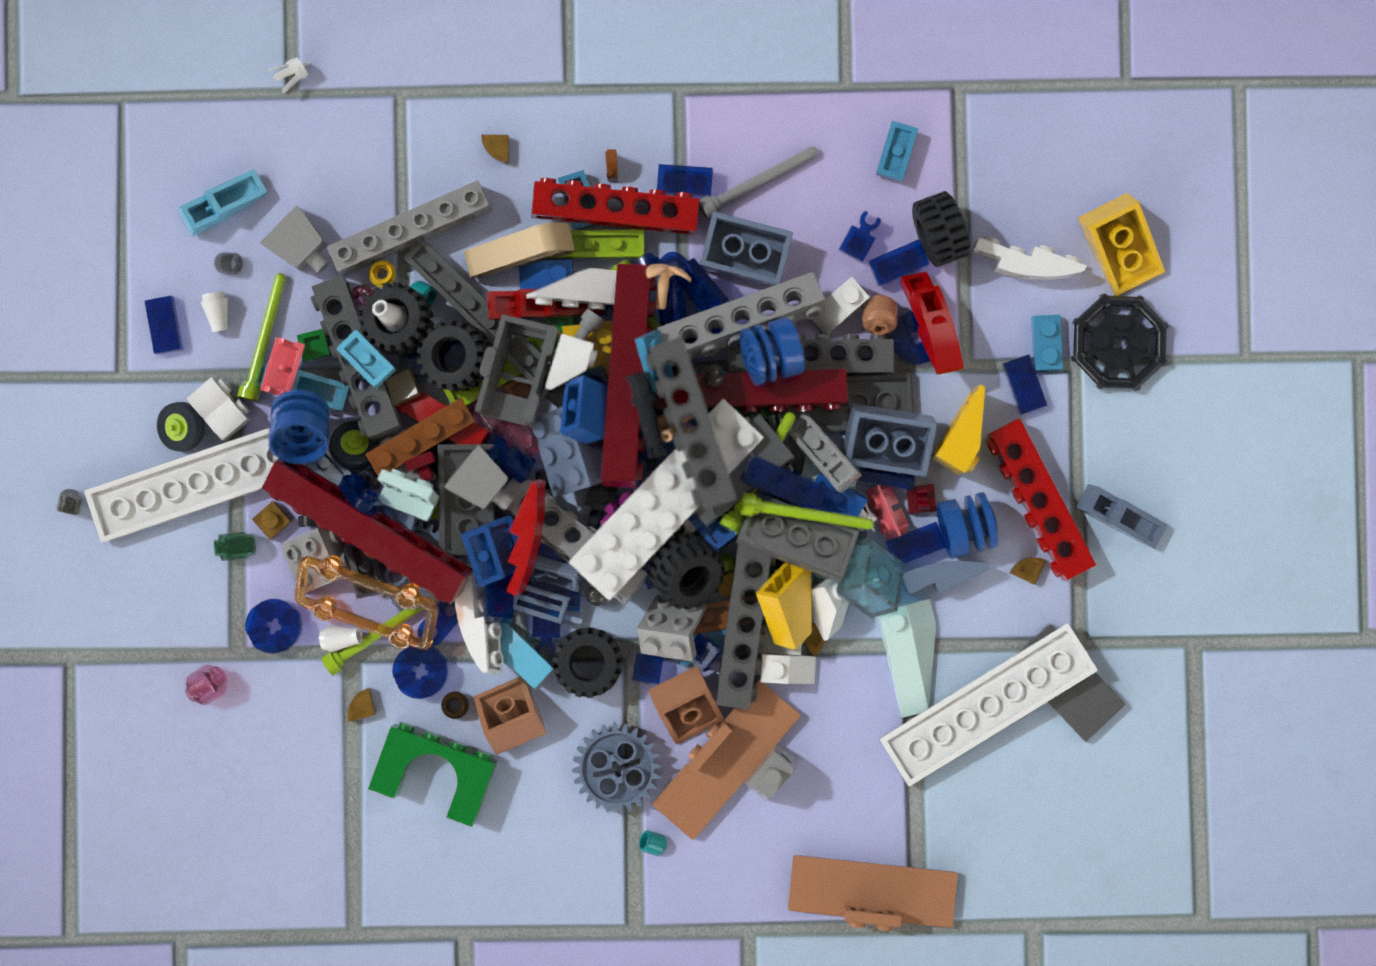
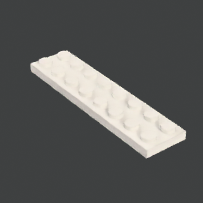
M722 399L708 415L729 475L764 437ZM696 443L692 446L691 455L693 458L700 460L705 457L706 448L703 444ZM675 449L568 561L609 601L700 506L695 505L691 490L695 489L692 478H686L682 463L686 462L683 451L677 452V449ZM705 470L701 473L700 481L702 485L709 487L715 482V475L712 471Z
M269 428L85 490L84 493L101 543L261 490L274 461L279 459L273 455L269 448Z
M1066 623L879 739L910 787L1097 672L1098 669L1070 625Z

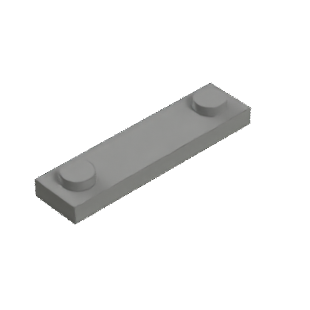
M786 408V412L776 413L779 416L780 423L786 413L792 412L795 415V421L788 434L838 492H844L861 476L860 472L807 412H798L797 408Z

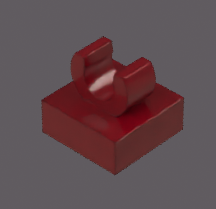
M429 451L404 461L408 472L418 471L421 480L429 481L434 479L430 468L431 465L438 463L434 452Z
M934 484L906 486L908 514L936 511Z

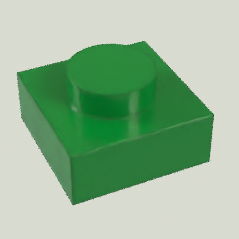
M322 329L297 335L298 343L305 344L302 353L303 362L306 363L332 356L328 339Z

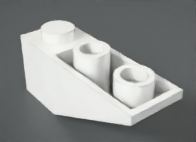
M595 268L584 269L528 293L527 298L536 299L535 304L552 305V301L562 302V307L578 308L580 303L588 304V309L605 310V306L614 304L616 271Z

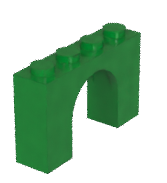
M400 722L399 725H392L368 789L394 799L399 794L410 763L416 757L425 754L441 756L453 766L457 776L456 792L446 818L473 827L498 761L493 760V755L488 752L477 750V753L466 750L467 745L452 740L451 744L441 741V736L436 733L426 731L424 735L414 731L415 726Z

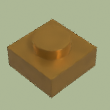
M275 501L270 502L252 518L270 540L275 538L292 522Z

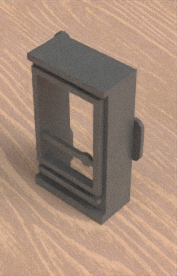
M502 314L493 347H488L485 350L480 374L484 377L477 401L476 412L482 416L535 428L536 416L558 337L561 334L557 327ZM513 333L544 340L534 381L512 376L508 372L502 373ZM500 377L505 381L513 380L532 385L528 399L497 392Z

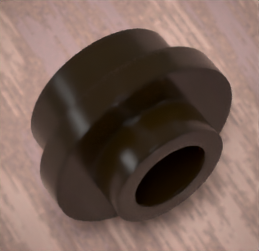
M458 691L449 692L443 697L441 702L443 713L451 719L463 717L469 708L467 697ZM452 700H458L460 702V708L458 710H454L451 708Z

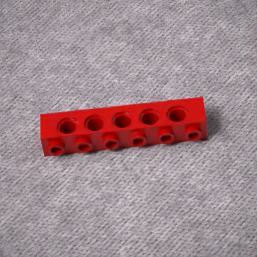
M540 178V181H534L531 218L694 235L697 230L699 198H692L693 194L686 192H677L676 196L665 195L666 191L651 189L649 193L638 192L636 187L624 186L622 190L611 189V185L598 183L595 184V187H587L581 181H567V184H559L553 178ZM558 193L564 194L568 199V203L565 206H557L553 202V196ZM585 196L591 197L595 202V207L592 209L583 208L580 199ZM612 199L620 201L622 210L619 212L611 211L608 207V201ZM638 202L646 203L649 207V213L646 215L637 213L635 204ZM663 206H673L676 210V216L673 218L666 217L662 211Z
M1018 418L986 434L989 439L986 441L987 447L993 456L997 454L1001 462L999 470L1005 480L1010 479L1014 487L1011 490L1012 495L1018 504H1023L1027 512L1024 514L1025 520L1031 529H1036L1039 535L1037 543L1043 553L1048 552L1052 560L1049 565L1056 578L1061 577L1062 580H1069L1096 566L1021 419ZM1010 444L1016 445L1019 448L1020 453L1016 460L1011 459L1007 455V448ZM1022 469H1028L1032 474V480L1029 484H1025L1020 480L1019 475ZM1036 493L1042 494L1045 499V503L1040 509L1036 508L1032 502V498ZM1050 517L1057 521V529L1053 533L1048 532L1045 528V522ZM1062 542H1066L1070 547V553L1066 557H1062L1058 553V546Z

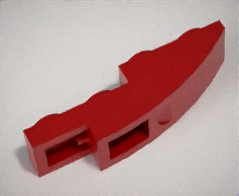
M927 271L901 276L900 285L919 324L918 335L936 374L940 375L963 370L964 364L958 337L939 285H933Z

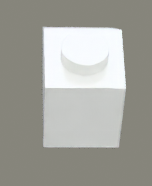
M850 277L825 299V312L811 320L823 334H830L870 297L854 278Z
M561 334L545 388L552 390L586 372L588 366L593 367L598 352L593 350L594 343Z
M827 577L811 582V614L824 641L828 640L842 627L850 601V596L843 582L840 583Z
M761 653L759 680L763 683L814 684L816 656Z

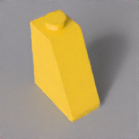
M784 562L756 592L774 644L796 650L812 633L811 571Z

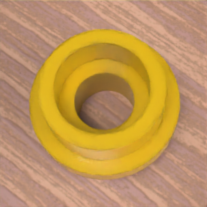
M376 261L369 269V279L375 286L383 288L382 284L384 283L392 285L396 279V269L388 261ZM381 270H387L388 272L385 279L378 277Z

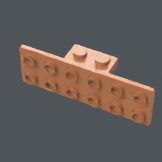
M760 680L754 685L757 686L756 702H750L749 709L734 708L720 725L715 723L705 736L708 739L702 746L697 744L687 755L690 760L653 802V806L692 840L698 836L800 718V714L765 683L760 682Z
M794 855L788 910L843 916L844 921L849 922V926L856 928H865L866 924L877 925L876 928L879 930L892 931L893 927L901 928V923L951 928L954 919L958 874L954 871Z

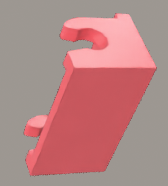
M275 338L261 391L279 396L284 392L292 390L305 344L288 341L284 338Z

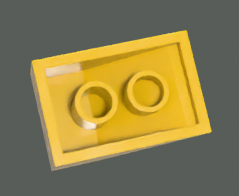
M1128 193L1078 217L1085 238L1115 296L1165 272L1140 203Z
M981 384L971 390L930 456V459L956 475L964 474L968 471L971 472L980 459L976 455L980 450L985 387Z

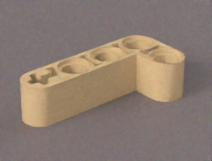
M549 222L464 251L470 279H477L542 257L567 255L575 252V247L568 223Z

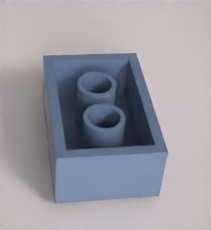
M713 211L699 269L766 287L780 284L793 232Z
M852 403L842 453L853 466L926 477L937 423L933 416Z
M563 407L536 416L535 428H532L554 498L602 483L603 444L601 439L585 445L561 435Z

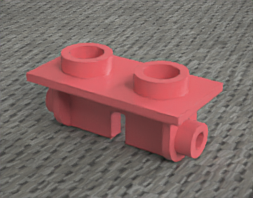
M886 481L865 491L868 505L878 518L879 530L887 541L909 532L907 528L909 524L902 508L895 511L891 508V506L899 503L892 485L889 486Z

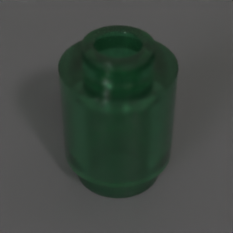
M246 531L219 534L218 540H214L215 556H220L221 561L249 559V556L256 555L254 534H247Z

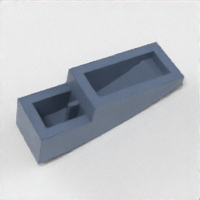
M1090 484L1087 485L1076 506V509L1153 549L1158 545L1167 527V524L1126 500L1119 499L1104 489Z
M945 561L918 566L897 575L906 593L909 595L933 584L936 592L940 593L989 569L987 563L972 561Z

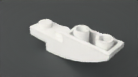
M984 236V239L979 237L972 250L976 254L997 261L994 272L1021 279H1063L1079 275L1086 269V265L1081 264L1079 258L1072 255L1062 257L1054 254V249L1044 245H1039V248L1034 247L1030 250L1029 255H1025L1026 251L1016 246L1007 248L999 245V240Z
M472 572L463 588V592L455 599L460 630L468 651L483 673L503 674L499 619L489 617L490 602L488 600L487 584L478 587Z

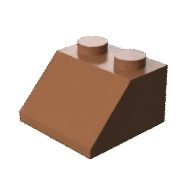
M698 666L686 670L648 690L655 708L675 744L712 727L715 723L718 724L724 721V717L718 705H716V701Z
M521 676L473 697L484 736L496 755L547 733L529 685Z

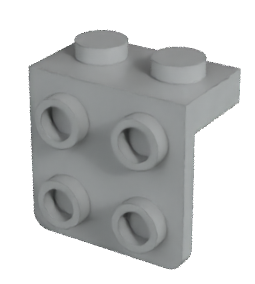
M319 527L281 545L296 584L303 594L350 575L343 549L344 544L347 543L341 541L339 536L330 530H324Z
M660 594L656 595L637 627L641 654L693 662L696 656L693 633L707 609L706 602H702V605L699 607L694 605L691 609L685 610L683 607L680 610L669 605Z

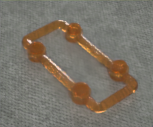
M334 555L325 557L323 560L313 556H304L299 560L294 597L300 606L312 610L317 619L329 621L334 618L389 638L390 643L398 649H405L411 646L425 650L432 646L439 612L438 606L433 600L421 596L420 590L416 585L408 583L399 588L343 568L340 558ZM309 567L316 569L318 574L327 581L341 578L393 597L398 605L405 609H412L415 606L426 609L427 615L423 638L413 636V630L407 624H400L391 628L337 608L336 601L330 596H324L318 600L306 597Z

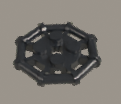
M1101 294L1096 302L1078 318H1074L1072 322L1074 325L1072 362H1076L1096 384V388L1100 390L1102 388H1119L1138 391L1162 366L1165 367L1168 362L1166 360L1168 322L1165 323L1144 301V297L1141 295L1131 297ZM1111 306L1132 307L1128 315L1113 314ZM1102 310L1104 311L1106 318L1096 327L1088 324ZM1138 311L1153 326L1152 328L1146 330L1135 318ZM1085 331L1091 333L1092 338L1091 350L1084 352ZM1156 332L1154 355L1147 352L1149 345L1148 335ZM1117 335L1119 338L1123 336L1125 338L1124 344L1126 347L1124 349L1122 347L1116 349L1113 346L1116 342L1114 336ZM1093 355L1104 367L1102 372L1100 373L1086 357ZM1143 358L1151 361L1137 375L1135 374L1133 367ZM1110 370H1124L1128 378L1108 377Z

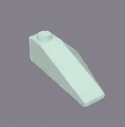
M930 598L876 611L902 718L920 714L929 708L936 622Z

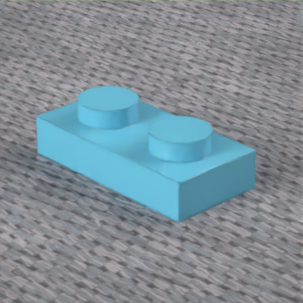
M357 330L336 348L375 389L396 371Z

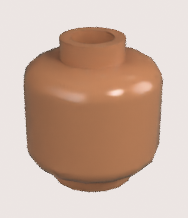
M875 295L864 303L862 307V324L865 330L876 335H886L895 330L898 324V306L892 298L886 295Z

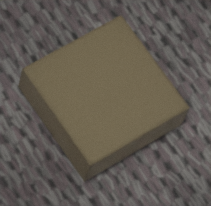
M410 369L385 380L393 404L396 406H400L421 395L414 373Z

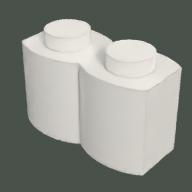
M211 377L186 399L221 440L227 441L251 420L247 415L250 410L240 399L235 401L229 394L232 389L222 378L217 380Z

